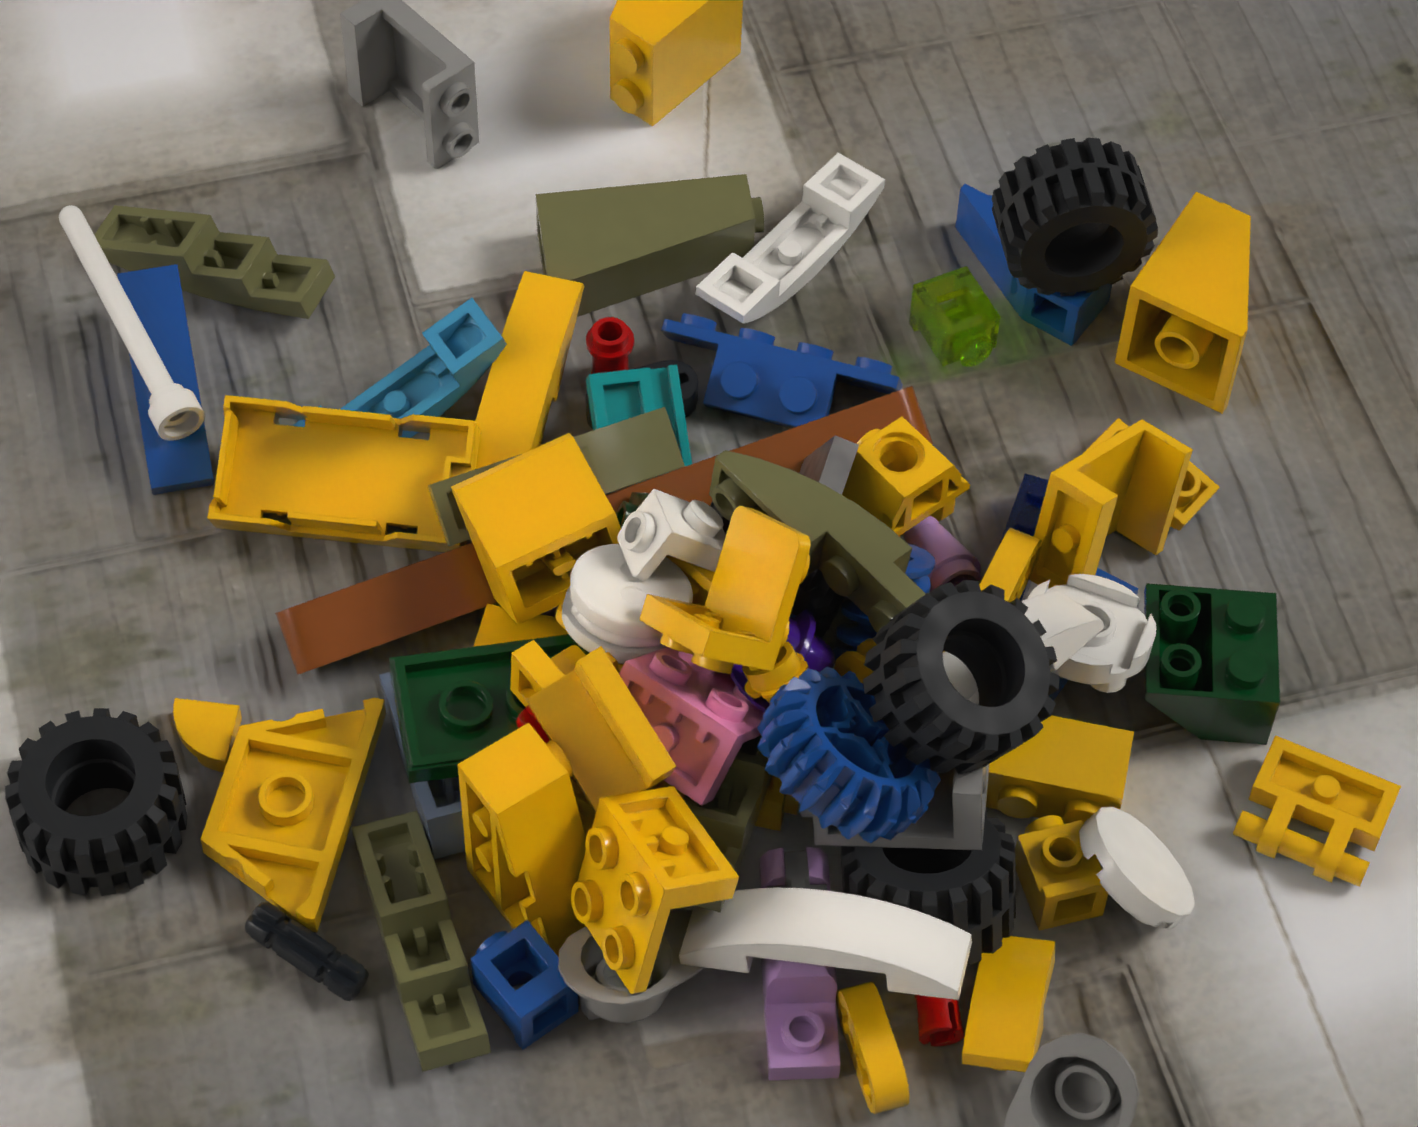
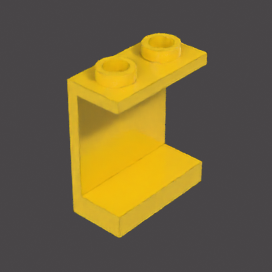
M1141 419L1051 472L1034 537L1042 540L1041 548L1029 580L1037 585L1050 580L1049 589L1056 585H1066L1069 575H1096L1106 536L1114 531L1119 532L1154 555L1162 552L1193 449Z

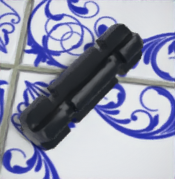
M260 903L248 917L244 928L251 938L268 949L272 948L277 953L276 955L316 982H323L328 987V990L343 1000L351 1001L356 998L367 983L369 973L362 964L347 954L341 955V952L335 946L295 919L290 921L286 913L271 903Z

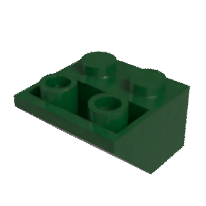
M1146 583L1144 590V615L1148 621L1150 614H1152L1156 623V636L1149 660L1145 665V700L1201 740L1267 745L1280 705L1276 593Z

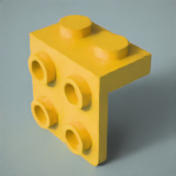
M738 506L730 520L705 606L647 594L639 620L662 633L660 640L662 645L677 651L693 654L691 662L700 667L731 674L734 664L773 672L779 650L782 649L788 638L789 617L799 584L803 582L809 569L810 538L808 535L753 508Z

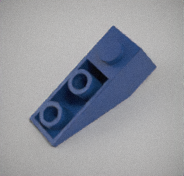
M965 183L960 188L955 228L1020 318L1073 346L1108 304L1112 285L1108 283L1099 287V290L1086 293V291L1076 292L1074 296H1061L1060 292H1055L1051 295L1039 294L1037 288L1027 289L1020 285L1018 278H1013L1007 265L992 212V196L986 195Z

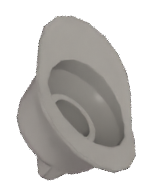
M694 905L670 910L646 992L631 994L616 971L610 969L607 965L601 948L587 927L580 929L567 938L559 950L558 969L565 984L580 996L581 1009L588 1020L603 1018L617 1023L642 1021L659 1010L670 989L694 977L705 968L682 965L679 959V953Z
M1084 1033L1059 1035L1043 1044L1030 1061L1007 1112L1004 1127H1130L1135 1116L1139 1097L1135 1072L1124 1055L1104 1039Z

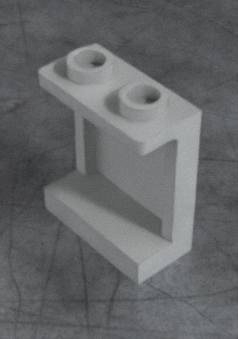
M361 0L340 13L348 93L354 100L364 107L386 92H392L424 120L427 161L435 169L442 167L454 158L464 156L473 146L479 143L475 63L402 0Z

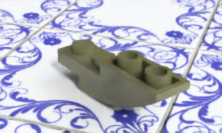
M665 407L574 437L605 494L685 467ZM517 456L428 485L448 546L471 539L451 486Z
M727 450L715 457L709 495L712 497L713 503L720 514L730 521L734 510L738 506L753 508L808 535L811 546L809 551L810 564L806 577L816 569H819L826 583L835 593L843 597L847 596L868 616L870 624L876 633L880 628L889 623L890 619L926 594L905 574L912 547L886 524L855 502L822 483L760 458Z

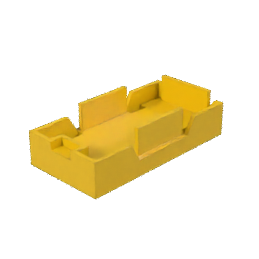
M225 395L223 405L224 426L214 498L209 505L207 519L216 528L447 552L466 545L467 541L452 546L447 545L428 485L476 469L481 434L476 421L415 414L403 418H393L389 414L311 406L301 407L288 401ZM279 418L305 420V427L279 425ZM403 430L430 433L429 440L400 436H402ZM263 512L275 513L277 516L288 515L287 518L291 521V525L274 519L263 518ZM388 525L399 526L402 529L417 528V534L403 532L388 534L387 529Z

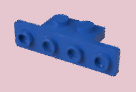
M683 313L680 322L664 319L661 331L668 339L717 351L703 404L706 407L795 428L829 415L837 382L885 394L901 390L903 386L898 376L891 375L892 366L878 360L857 357L854 366L832 360L834 353L832 350L814 344L799 342L797 350L794 351L774 346V336L753 329L740 328L738 336L715 331L717 322L692 314Z

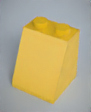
M617 0L610 16V99L626 113L636 115L653 127L741 53L743 0Z
M1195 192L1130 286L1115 364L1223 414L1229 403L1248 329L1250 215L1238 211L1228 204L1218 202Z

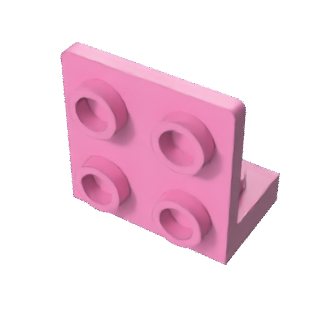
M665 647L625 661L619 675L676 765L671 776L664 781L701 806L712 801L742 744L761 735L757 727L763 719L764 712L754 706L740 692L730 674L712 671L692 663L693 654Z

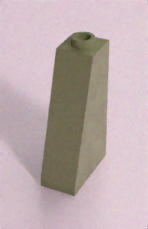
M747 174L535 194L537 237L543 275L584 284L577 317L711 272L732 252L743 258L754 247L755 233L764 232L761 197L751 198Z

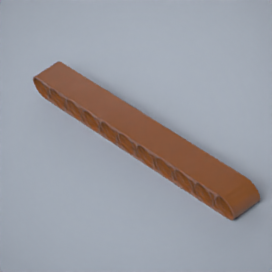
M913 386L730 451L760 458L799 473L804 459L835 435L857 444L869 431L873 429L882 430L901 416L931 444L933 442ZM716 456L607 494L606 497L615 513L623 501L629 502L632 492L650 493L653 488L688 502L699 500L710 506L713 500L709 492ZM470 543L275 614L296 672L301 674L484 608L487 604H495L497 601L494 599L474 545Z

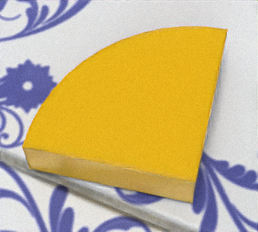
M175 698L173 704L174 722L182 743L198 758V762L203 766L218 772H224L242 719L240 705Z

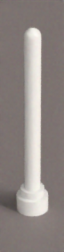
M72 205L64 207L59 213V221L152 394L149 399L148 415L158 435L168 441L179 440L191 435L202 425L205 419V413L196 396L191 390L185 389L182 385L173 382L82 211Z

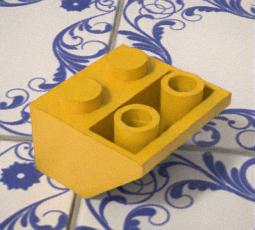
M570 433L451 486L494 599L517 625L557 607L560 602L564 601L566 592L570 587L572 568L581 555L598 546L619 544L617 536L621 527L616 513Z

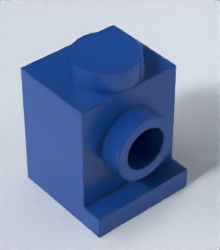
M528 920L509 933L507 931H499L493 934L480 945L476 954L470 958L473 985L514 1033V1040L522 1050L579 1012L578 994L565 984L558 969L559 957ZM517 984H524L517 990L513 988Z

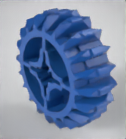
M828 666L820 672L807 668L798 678L793 677L787 685H782L771 698V704L763 713V719L757 727L762 736L757 748L762 755L769 758L765 767L768 774L778 777L782 781L779 792L792 795L800 803L799 812L808 810L817 816L823 829L831 824L838 827L842 836L848 840L859 834L863 840L872 844L879 837L892 840L898 833L904 832L911 823L915 824L929 808L928 803L935 796V788L941 781L938 773L931 771L929 759L916 765L905 758L908 748L902 743L892 747L883 735L889 731L883 720L874 722L869 708L876 704L874 695L864 693V684L859 681L855 673L849 671L841 676L835 669Z

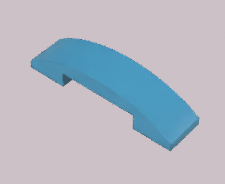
M470 298L422 333L429 346L340 408V410L389 414L393 418H403L412 414L439 417L453 406L484 375L507 343L474 299ZM299 420L292 426L305 427V420ZM403 430L400 437L411 438L419 432Z

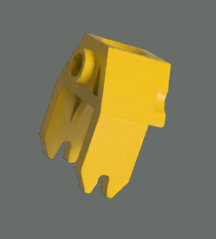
M901 416L882 430L873 429L857 442L859 447L842 495L861 506L900 536L929 516L936 518L939 522L952 514L956 498L970 489V484L940 451Z

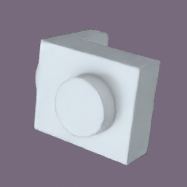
M653 488L638 509L627 517L622 529L618 533L617 540L632 576L646 581L667 555L715 572L726 534L722 528V518L708 504L699 500L688 502Z

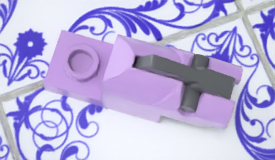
M806 847V851H783V848L768 850L760 857V888H805L831 891L828 855L819 848ZM761 958L769 1080L839 1078L840 1054L835 1003L837 993L836 967Z

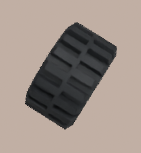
M1087 137L1083 142H1076L1075 138L1061 140V144L1049 147L1047 144L1037 148L1036 154L1020 158L1014 163L1015 169L1004 172L998 180L1000 187L995 189L992 195L993 216L1009 271L1013 278H1018L1020 285L1027 289L1037 288V292L1044 295L1060 292L1061 296H1074L1076 292L1086 291V293L1094 292L1108 283L1113 285L1122 280V275L1126 272H1134L1142 264L1141 258L1150 255L1154 248L1153 239L1158 237V226L1140 167L1137 165L1135 157L1129 151L1123 152L1121 145L1110 141L1102 145L1100 138Z
M963 580L955 587L951 582L940 585L890 619V622L880 628L873 638L877 645L867 651L864 665L871 669L873 673L863 679L864 693L874 695L876 704L870 707L869 711L874 722L883 720L889 731L883 735L892 747L902 743L908 748L905 758L916 765L929 759L931 771L945 774L955 768L958 774L972 772L980 766L985 767L1033 738L1043 728L1041 722L1052 715L1056 703L1049 696L1059 690V675L1050 672V665L1057 661L1054 647H1045L1041 636L1047 633L1039 619L1031 623L1025 616L1028 607L1018 598L1010 603L1004 600V589L991 584L981 591L978 581ZM943 651L956 656L970 670L977 684L979 705L967 700L953 687L944 668Z
M94 708L93 716L81 718L79 710L65 714L67 722L56 726L52 721H49L38 728L41 738L37 741L27 738L19 747L22 760L11 761L7 771L10 785L5 786V798L21 850L25 853L27 862L34 872L39 873L43 871L46 882L58 889L67 881L72 894L84 896L87 895L90 887H98L101 896L116 894L115 885L125 882L128 883L131 890L144 884L143 873L150 870L157 875L167 866L164 853H177L182 844L180 831L187 828L186 799L173 749L168 740L161 741L159 730L150 722L139 727L137 716L122 711L118 718L111 717L109 708ZM115 788L129 792V795L121 804L102 814L80 816L66 812L70 804L78 797L96 789Z
M985 811L982 850L841 846L843 893L904 906L938 918L970 933L972 944L967 962L968 966L981 961V953L993 954L1002 946V938L1010 937L1014 929V919L1016 918L1015 843L1012 835L1006 833V826L998 818H987V811Z

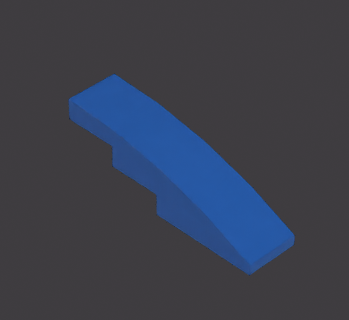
M178 264L117 273L120 284L173 382L182 385L185 389L191 390L202 408ZM129 353L152 494L157 495L215 485L205 422L194 433L185 438L174 441L162 439L148 415L149 399L152 394Z

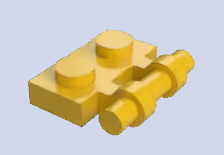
M1275 735L1248 799L1272 809L1268 820L1242 810L1233 835L1257 844L1255 851L1273 859L1279 853L1315 869L1312 875L1332 883L1334 877H1337L1360 887L1370 862L1346 853L1345 849L1350 841L1375 851L1401 786ZM1294 818L1328 832L1329 835L1325 844L1288 829L1291 819Z

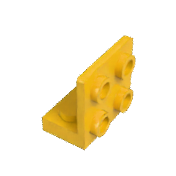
M674 786L600 797L592 828L586 835V850L578 880L574 883L571 890V904L576 918L579 922L585 924L601 948L607 965L610 969L616 971L631 994L646 992L670 910L732 899L739 879L738 874Z

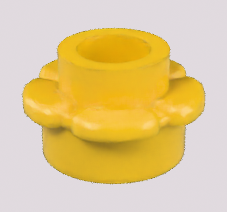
M786 641L782 649L779 650L773 672L742 666V671L748 680L744 686L745 691L751 698L762 696L770 703L771 698L782 685H787L793 677L798 678L809 668V665L804 661L803 655L796 653L792 644Z

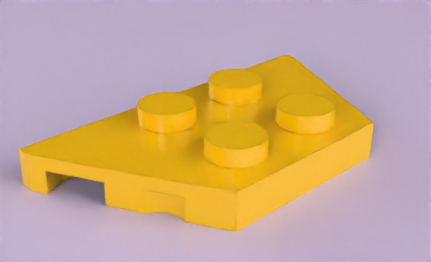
M385 699L363 700L364 709L328 717L324 716L322 708L296 714L293 718L286 721L270 719L239 726L200 839L204 854L272 905L286 913L289 918L295 919L316 933L319 929L386 716Z

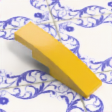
M524 271L501 335L507 345L492 363L475 420L481 432L476 469L526 453L541 446L551 402L557 401L584 290L583 283Z

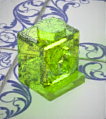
M967 266L913 285L909 324L914 331L919 330L942 366L960 361L964 367H972L982 363L989 357L993 348H996L1001 317Z

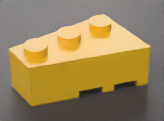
M527 723L457 764L466 863L468 871L512 929L528 920L559 957V950L567 938L586 927L584 923L579 922L576 918L571 904V890L574 883L578 880L586 850V835L570 780L573 776V771L568 758L556 742L550 740L545 743L530 723Z

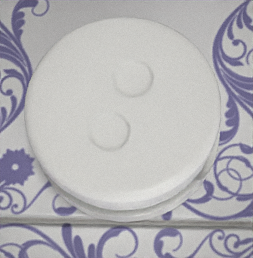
M619 544L598 546L581 555L572 568L570 587L566 592L562 605L563 624L571 638L589 653L602 646L604 651L610 652L619 664H624L625 661L666 647L660 643L662 633L639 620L646 595L651 594L692 603V587L685 573L667 557L663 559L651 576L644 581L632 576Z

